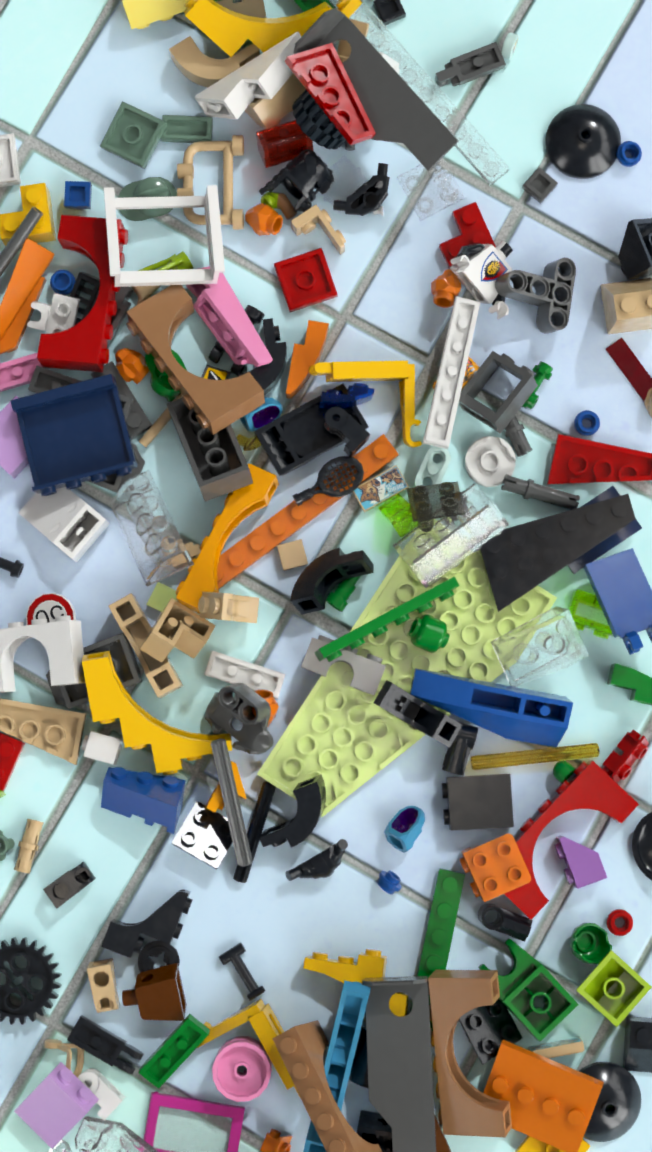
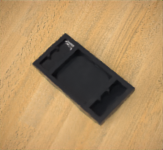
M344 383L254 431L279 477L345 443L337 434L326 430L324 419L328 409L341 407L365 430L369 428Z

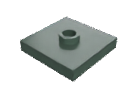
M122 101L100 147L145 169L168 124Z

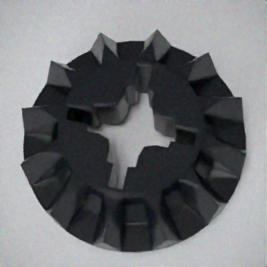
M160 940L148 943L143 947L138 956L139 971L144 972L154 969L155 962L149 956L158 957L162 952H165L163 961L166 965L178 963L179 966L180 959L177 949L171 944Z

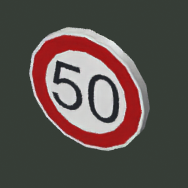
M43 593L36 597L28 606L26 625H32L31 620L47 619V623L55 622V617L71 616V620H76L75 609L65 596L57 593Z

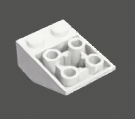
M66 487L56 489L57 493L49 496H41V493H35L18 513L72 560L78 562L110 523L73 491L67 490Z

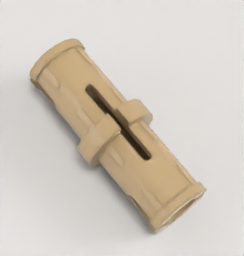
M27 818L22 841L18 843L20 849L14 870L30 874L35 852L39 850L38 841L44 822Z

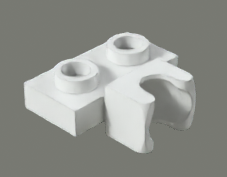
M54 293L51 305L33 301L31 307L40 311L41 319L39 321H29L27 326L42 331L46 330V334L61 332L75 326L80 299Z

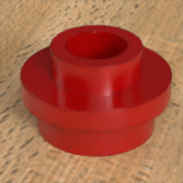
M622 909L613 910L607 917V928L614 935L624 936L632 930V916ZM619 917L623 918V926L616 927L615 920Z

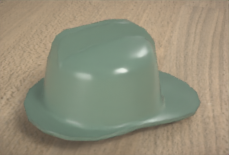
M148 177L126 185L120 191L118 198L177 196V191L174 185L167 179ZM173 208L119 209V211L128 220L143 221L163 216Z

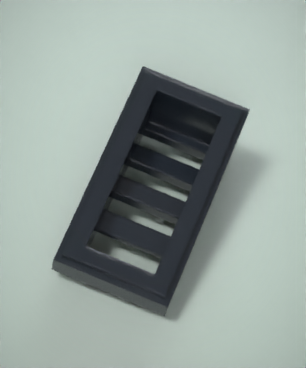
M79 272L70 297L78 298L81 303L87 305L86 309L78 308V313L83 314L82 319L77 317L75 325L89 314L99 294L100 279L86 272ZM85 283L94 285V289L85 287ZM81 291L91 295L90 299L80 296Z

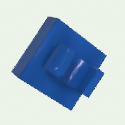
M65 181L64 207L66 209H91V182Z

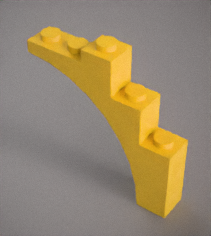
M110 651L83 655L82 666L93 722L100 721V724H108L114 722L115 718H119L125 748L131 747V749L137 750L147 747V744H151L156 773H163V775L175 774L178 770L182 769V759L187 758L188 761L201 759L202 755H213L211 742L217 739H225L228 751H232V740L229 733L209 735L187 732L169 726L151 716L135 702L124 688L115 671Z
M366 949L365 953L361 952L358 955V962H354V958L349 956H338V960L329 959L327 953L312 952V956L305 957L303 969L323 973L342 983L344 981L362 983L364 978L385 977L387 956L381 955L382 951ZM398 992L391 996L389 1007L393 1014L397 1016L407 1015L409 995Z

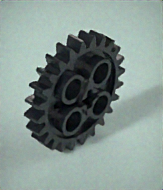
M16 937L11 938V945L6 940L1 941L0 972L5 974L6 982L3 985L0 984V1022L7 1016L9 1017L10 1025H13L17 1018H19L21 1025L25 1024L27 1016L34 1022L36 1020V1012L40 1016H44L46 1012L43 1006L51 1009L53 1003L49 999H57L59 997L53 991L62 986V984L55 982V979L62 976V973L54 972V968L59 965V962L51 963L50 959L54 956V953L45 955L44 952L47 946L44 945L40 949L36 948V939L30 945H28L27 937L22 938L20 944H18ZM17 955H22L26 958V968H19L16 965L15 959ZM5 961L9 963L10 969L4 965ZM22 976L24 980L21 984L15 985L13 981L16 977ZM37 976L42 979V989L37 990L32 987V977ZM27 992L32 994L33 1000L28 998ZM11 993H17L21 996L22 1003L20 1006L11 1003Z

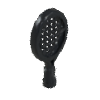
M340 456L331 459L319 471L317 482L312 488L292 495L297 506H300L316 494H325L330 497H342L350 494L362 482L364 474L362 464L350 456Z

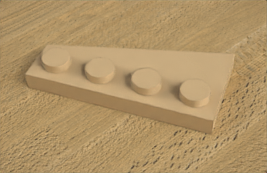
M0 698V731L77 765L86 713Z

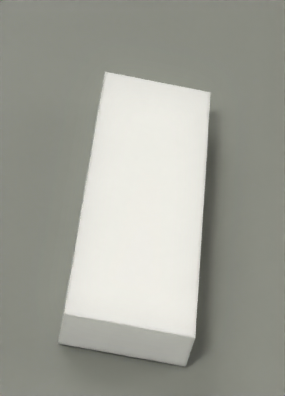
M213 650L204 672L205 676L230 684L243 683L253 691L269 690L273 693V698L276 699L279 697L286 675Z

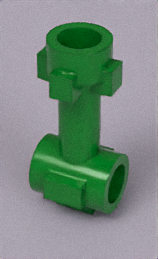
M540 361L532 369L536 373L534 379L538 387L522 406L525 409L527 407L530 409L534 408L539 399V396L535 393L543 380H550L553 368L545 362Z

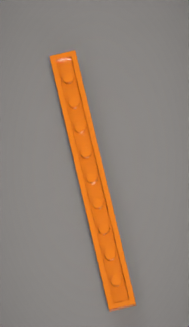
M383 434L352 458L357 459L363 467L364 474L361 483L398 457L399 453ZM316 494L300 506H297L295 501H293L220 555L217 568L218 589L222 588L344 496L330 497L325 494Z

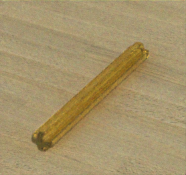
M597 743L477 755L472 756L470 762L473 770L593 758L599 756L600 750Z

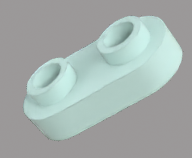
M432 446L426 452L414 482L419 493L431 495L439 489L451 461L448 449ZM435 455L441 456L442 462L439 464L435 463L433 457ZM425 478H429L432 481V485L426 487L422 481Z

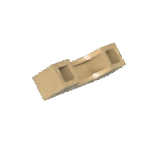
M131 593L110 604L108 607L134 649L157 697L163 698L183 687L184 685L168 656L161 663L140 649L152 627L136 597Z

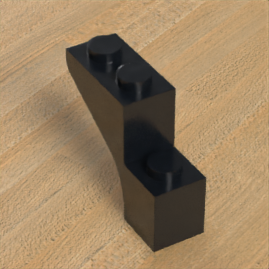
M179 890L153 914L141 922L124 923L113 919L109 924L101 947L131 958L135 952L140 953L145 940V938L141 937V934L170 944L173 938L178 939L184 924L179 922L182 914H188L193 901V899L189 898L191 891Z

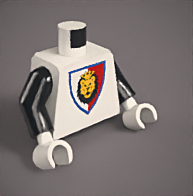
M501 241L496 248L491 244L481 243L462 246L456 258L451 259L450 262L453 265L450 269L478 302L483 304L492 303L493 306L489 307L488 311L491 314L497 312L498 320L508 315L509 308L505 303L506 297L499 295L495 288V282L500 275L512 271L510 265L505 261L513 252L511 246L505 241Z

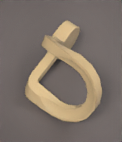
M58 1039L45 1040V1048L59 1049L67 1053L66 1067L71 1070L72 1060L70 1048H77V1066L73 1074L78 1078L83 1069L84 1050L73 1043H62Z

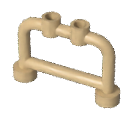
M233 135L232 140L199 141L192 143L184 152L183 163L177 164L178 179H183V188H177V196H194L193 157L197 152L223 151V214H220L221 225H233V230H243L244 210L233 209V156H244L243 135ZM183 208L184 215L190 222L197 225H206L205 215L196 214L193 208Z

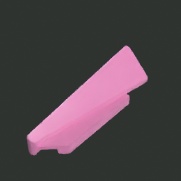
M210 266L198 269H210ZM219 273L217 284L186 285L198 298L193 305L194 309L235 364H252L255 367H259L272 362L273 359L223 273Z

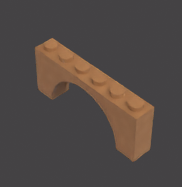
M170 285L126 311L129 321L126 325L130 333L140 338V344L146 354L151 353L155 358L154 363L161 373L166 372L169 376L168 381L174 391L179 390L183 395L182 400L189 410L194 409L197 413L196 418L203 429L208 428L214 435L265 403L264 390L250 372L232 379L211 380L188 372L176 361L171 352L173 337L181 323L194 313L192 298L182 285Z
M435 970L428 977V992L431 1003L429 1006L430 1021L433 1024L431 1045L435 1047L436 1055L433 1061V1069L438 1076L436 1097L440 1099L441 1107L438 1113V1121L442 1125L443 1135L505 1138L512 1128L510 1101L495 1099L475 1088L460 1070L453 1046L454 1032L460 1017L474 1008L493 1005L500 997L498 970Z
M316 1020L294 1026L273 1038L326 1152H382L379 1144H371L365 1141L353 1130L335 1102L326 1079L323 1064L324 1050L329 1045V1042L319 1021Z

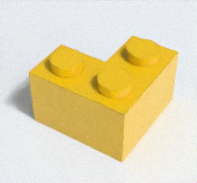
M46 183L20 186L23 211L0 214V236L5 246L7 245L32 207L39 209L43 216L27 238L36 243L56 241L51 196Z

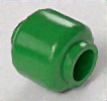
M428 614L420 618L416 617L409 630V636L413 645L430 653L436 652L440 647L444 648L450 637V634L447 633L446 623Z

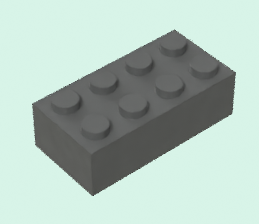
M182 398L166 404L205 502L253 484L250 469L231 424L213 435L208 428H202L196 418L197 413L194 409L189 410Z

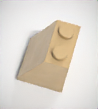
M652 278L600 285L608 335L652 329Z

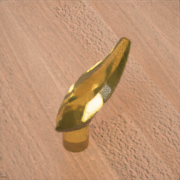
M242 434L236 437L239 445L244 447V451H251L261 446L256 435L250 439Z

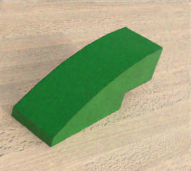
M616 663L611 664L607 685L632 690L630 701L652 706V678L632 668Z

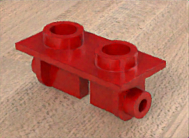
M632 730L630 733L627 732L617 745V748L624 753L620 756L613 750L602 763V770L609 776L611 775L617 784L621 779L625 780L629 776L633 763L637 759H642L647 753L649 742L646 737H641L635 730Z

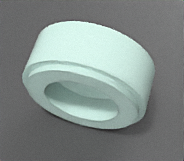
M511 32L507 34L501 51L503 58L509 60L513 58L518 45L519 35Z

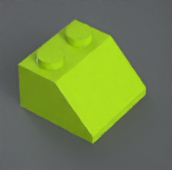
M610 950L576 991L613 1025L618 1027L652 986Z

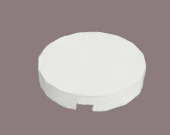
M484 436L475 440L468 448L465 456V469L469 477L476 484L484 487H497L503 484L502 482L506 474L512 476L516 466V455L511 445L504 439Z

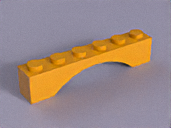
M248 463L253 484L228 493L224 502L225 508L221 514H217L212 524L213 530L210 535L203 539L199 556L191 561L186 580L181 581L177 587L176 599L178 602L199 614L198 602L202 597V592H219L217 568L225 542L233 530L245 518L268 506L279 485L276 475Z

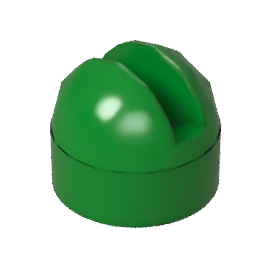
M559 761L553 768V775L562 784L564 780H568L573 775V771L576 768L566 761Z

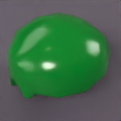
M583 923L577 926L570 938V947L573 955L583 963L599 964L609 951L612 950V945L608 941L607 931L595 923Z

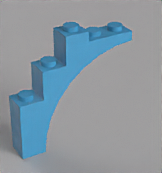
M344 981L324 1065L329 1088L340 1111L371 987L362 985L360 982ZM310 1121L303 1152H326L312 1121Z

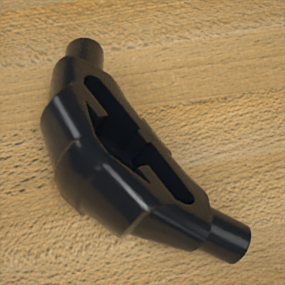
M378 163L377 175L372 176L355 193L348 196L346 201L334 200L333 210L345 211V214L361 216L378 210L388 196L390 177L387 176L388 164Z
M340 839L336 844L286 871V878L292 881L298 877L314 879L330 877L341 864V858L348 847L347 841Z

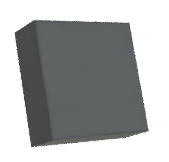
M538 167L522 185V189L541 204L556 188L558 182Z

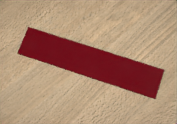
M620 338L607 347L606 351L645 402L647 393L652 388V378L623 338Z

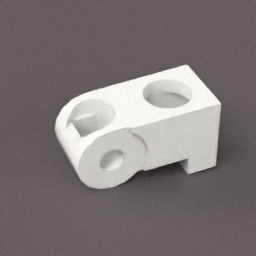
M86 1069L78 1077L99 1099L96 1103L101 1109L97 1114L104 1121L126 1097L96 1069Z

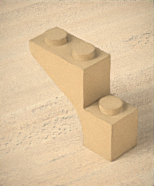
M202 592V597L198 602L200 618L257 623L258 597L219 592Z

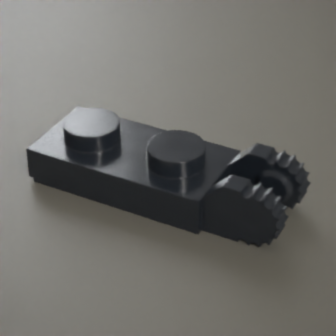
M83 1015L79 1017L67 1038L69 1042L110 1066L114 1065L129 1074H133L135 1068L129 1062L118 1058L121 1051L139 1060L144 1055L134 1046L127 1044V1041Z

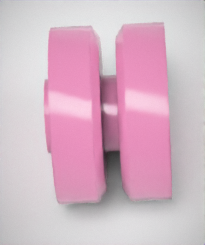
M249 1036L235 1037L226 1041L219 1049L212 1067L213 1081L217 1090L226 1098L236 1102L250 1101L259 1097L267 1088L272 1072V1061L259 1040ZM239 1066H245L247 1071L244 1070L242 1073L238 1071Z

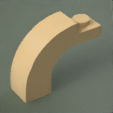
M191 36L169 49L171 59L179 71L190 81L207 88L260 55L259 48L252 43L232 57L225 59L210 58L199 50Z

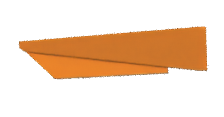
M28 238L24 242L0 305V354L17 350L27 323L34 311L31 303L38 301L47 281L42 275L55 256L53 252Z

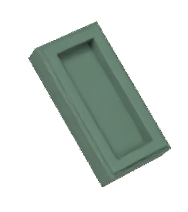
M162 115V120L168 124L161 137L162 142L194 143L212 141L213 117Z

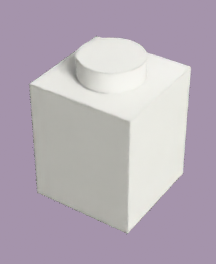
M90 731V735H85L81 747V750L85 751L83 756L117 765L123 739Z

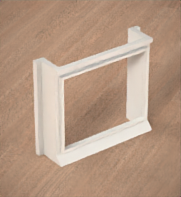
M207 185L205 196L115 198L114 187L104 188L110 276H114V287L217 284L219 273H225L217 185ZM204 207L210 269L120 270L116 209Z

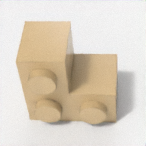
M171 598L160 613L140 649L161 663L174 647L194 659L207 643L216 625L205 618H200V615Z

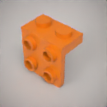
M509 833L475 848L469 847L461 851L463 856L459 859L465 874L470 872L474 881L469 883L475 897L480 896L484 902L531 881L530 873L515 839Z

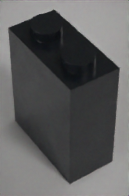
M510 774L446 777V783L441 784L442 798H447L448 809H443L444 825H449V830L514 827Z

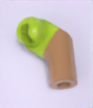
M267 192L261 197V203L269 205L273 209H280L287 220L297 215L293 205L284 193Z

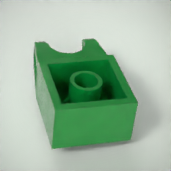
M508 938L505 944L513 956L514 966L507 975H498L499 1000L537 1041L541 1042L579 1004L542 964ZM484 964L478 967L479 970H490ZM543 996L545 999L542 1002L544 1007L542 1009L540 1007L534 1008L533 1003L535 1002L533 999Z

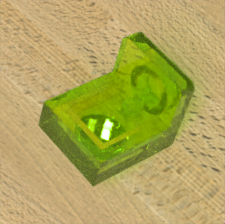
M399 493L388 498L378 508L400 537L405 536L421 524L411 505Z

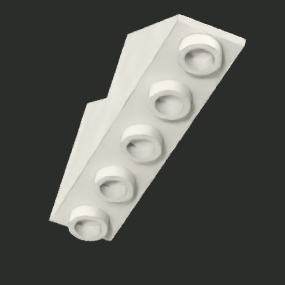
M299 32L292 34L194 97L208 117L237 120L255 98L272 99L293 74L284 61L287 56L294 54L295 43L301 38Z

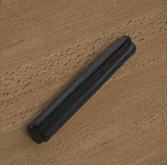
M267 781L262 783L247 832L252 860H254L260 841L259 837L262 834L276 789L274 785ZM237 864L233 879L237 882L246 883L252 864L243 867Z

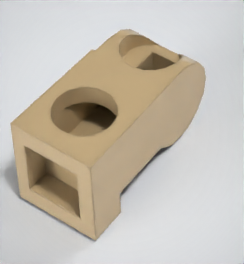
M113 958L89 962L87 967L97 1013L119 1009Z

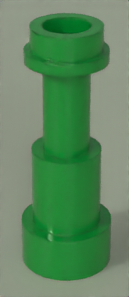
M361 576L342 581L335 592L329 594L326 602L338 611L343 612L348 605L347 600L356 589L355 584Z

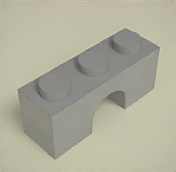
M319 635L318 639L312 637L301 668L326 677L332 664L346 662L351 666L354 674L350 687L373 696L375 695L386 665L381 664L383 659L368 654L367 658L357 655L358 649L351 650L350 646L341 650L343 655L337 659L328 662L326 658L319 662L315 652L334 640Z

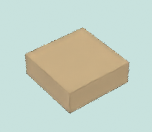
M302 539L277 545L283 571L308 565Z

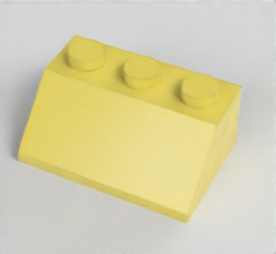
M121 0L131 29H144L152 22L158 20L167 21L176 14L185 13L186 7L184 5L187 0Z

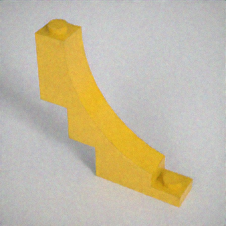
M187 0L184 5L186 7L185 16L230 57L239 50L247 39L264 53L296 32H299L302 37L324 12L333 9L327 2H323L300 14L280 18H259L236 13L213 0ZM339 0L336 6L338 10L349 18L362 2L361 0Z

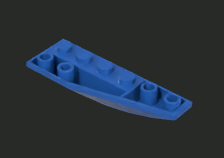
M416 668L410 690L412 696L506 739L554 748L558 746L568 729L573 702L566 696Z

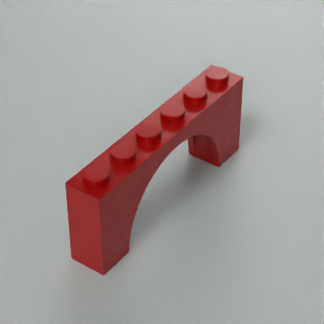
M61 215L57 238L62 248L78 252L96 265L100 276V288L93 308L82 321L61 332L41 334L37 359L42 367L103 373L104 364H108L109 361L108 340H111L113 336L111 320L112 316H115L117 312L115 294L120 291V287H114V276H110L106 218ZM117 219L120 268H123L125 256L122 252L123 246L128 243V230L125 229L122 220Z
M589 760L587 763L582 761L573 771L576 775L569 782L564 780L556 788L555 791L558 794L551 801L546 799L537 810L540 813L534 820L528 818L519 828L522 832L515 839V842L530 873L531 881L504 893V895L530 920L549 902L536 882L532 864L536 841L546 825L557 816L576 809L597 810L608 815L617 823H622L639 805L593 760Z

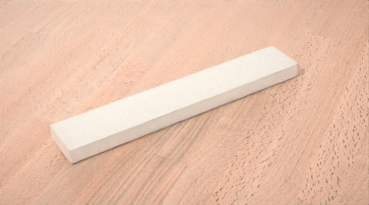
M455 296L423 444L444 449L449 448L480 302Z

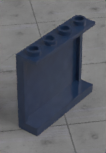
M112 374L10 400L12 409L17 414L34 482L32 490L37 494L41 493V496H49L57 493L56 489L58 488L75 489L82 486L81 482L91 480L92 483H98L107 480L106 476L116 473L117 476H125L132 473L131 469L138 468L116 379Z

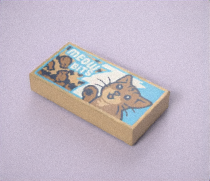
M395 465L359 485L353 491V494L365 513L408 489L409 486L399 468Z
M580 1037L528 1047V1050L546 1058H555L585 1051Z

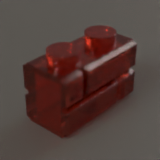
M296 120L256 132L258 151L265 168L293 160L304 149L313 150V141L301 130Z

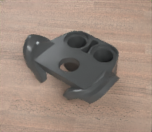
M243 683L223 687L219 693L215 692L206 708L204 716L205 720L211 725L213 733L218 735L221 728H223L238 740L233 743L232 747L249 754H262L273 746V737L267 730L271 708L264 698ZM233 692L236 695V701L233 698ZM252 707L256 710V716L252 712ZM233 717L243 723L240 731L233 728Z

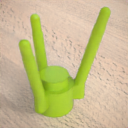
M182 251L177 255L174 254L165 260L138 271L194 268L188 256Z

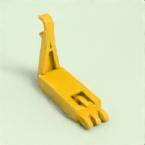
M408 360L319 362L309 367L310 375H325L326 382L399 381L403 442L412 448L422 445L420 441L413 442L410 437V427L412 425L418 426L421 423L420 420L415 419V364H408Z
M259 999L214 1026H211L208 1022L204 1023L210 1029V1032L197 1048L249 1021L286 1089L288 1090L292 1087L296 1089L273 1041V1038L282 1034L284 1030L269 1003L265 1005L262 999Z

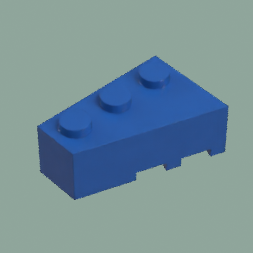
M109 767L103 780L101 808L128 818L132 814L144 818L145 824L150 826L154 823L167 827V832L174 834L183 806L186 780L178 779L175 776L153 775L150 772L129 771L122 767Z

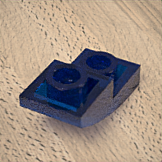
M354 383L353 386L349 385L346 395H343L339 390L329 389L327 392L321 393L319 408H348L366 403L372 399L374 389L369 388L367 384Z

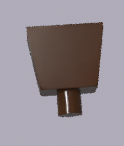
M178 963L140 972L136 978L135 989L122 991L123 1005H138L140 1016L143 1020L183 1021L187 1004Z

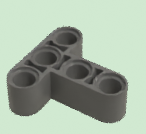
M564 257L548 263L544 268L543 276L521 270H513L500 275L496 279L495 288L499 295L538 306L537 328L544 334L553 333L564 329L569 322L576 266L571 259ZM510 280L513 282V288L510 285Z

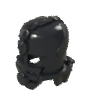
M304 149L285 168H282L271 181L266 183V186L261 188L259 193L261 195L267 191L271 193L282 184L298 201L294 211L305 212L312 207L311 202L316 199L318 192L324 194L330 188V185L334 182L333 172L313 150Z

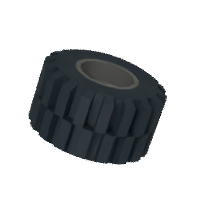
M305 90L292 105L293 116L297 124L318 145L324 146L326 149L332 148L335 150L338 147L340 148L346 139L309 92Z

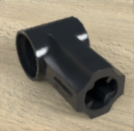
M459 722L463 726L450 748H447L442 770L464 776L470 750H473L478 727Z
M492 903L484 904L478 910V919L486 928L525 942L530 933L533 920L500 908ZM490 910H496L497 919L492 923H487L485 920L486 913Z

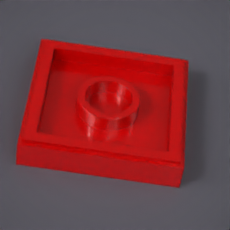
M322 248L274 263V268L290 313L338 297Z

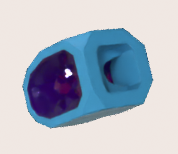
M264 397L265 403L240 418V421L248 432L255 431L280 417L283 410L281 403L274 398Z
M407 806L399 810L388 823L384 833L387 841L394 848L405 853L413 847L415 840L422 832V826L425 822L423 810L416 806Z

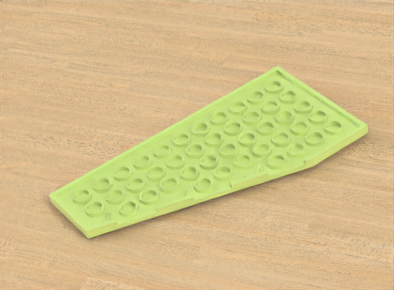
M426 514L350 632L454 576L460 585L453 590L455 595L443 602L439 598L432 601L433 607L420 614L415 610L408 614L409 620L396 626L395 622L387 625L388 631L376 638L372 634L363 638L365 643L355 648L358 649L357 655L367 658L368 654L383 659L381 664L386 665L374 696L350 687L354 674L349 664L346 662L332 664L326 677L320 676L257 775L296 800L293 790L297 784L322 774L326 788V803L321 817L325 816L425 736L424 733L374 704L386 680L409 694L415 668L492 682L516 663L557 597L540 586H536L498 612L480 548ZM428 614L446 623L447 633L450 634V637L444 648L440 647L436 652L430 653L413 645L409 636V630L416 617L420 618ZM421 700L422 702H424V703L428 704L429 706H431V707L437 709L438 711H440V712H442V713H444V714H446V715H448V716L451 715V713H449V712H447V711H445V710H443V709H441V708H438V707H436V706H434V705H432V704H430V703H428V702H425V701Z

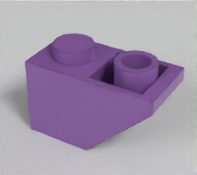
M564 836L556 837L558 843L554 844L559 859L564 858L567 868L564 869V874L569 884L573 883L574 887L578 889L607 878L598 852Z

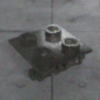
M458 481L406 488L413 522L418 521V527L423 532L431 531L434 526V519L465 515Z

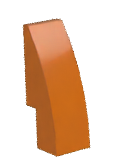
M308 320L305 344L294 343L286 398L292 399L311 376L309 374V367L320 360L326 344L329 323Z

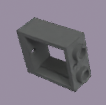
M492 351L462 389L458 404L462 410L501 434L538 385L533 377L535 374L526 366L520 368L514 364V360L504 353L499 355ZM498 367L521 381L498 411L494 412L474 398Z

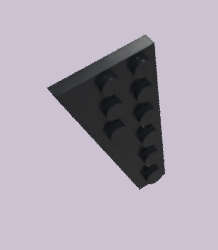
M629 494L478 536L477 540L498 612L634 521L636 518Z

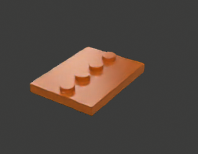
M502 1040L483 1093L495 1099L510 1101L512 1129L565 1152H578L604 1082L511 1042Z

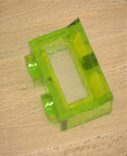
M579 589L574 590L564 617V621L570 622L569 627L583 631L584 627L594 631L593 635L603 639H608L609 636L614 637L596 595Z

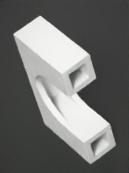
M71 616L55 617V622L47 623V619L31 620L32 625L24 626V622L8 623V628L0 629V693L16 692L14 656L18 647L29 638H35L40 641L47 651L51 686L86 683L82 666L84 651L81 621L71 620Z

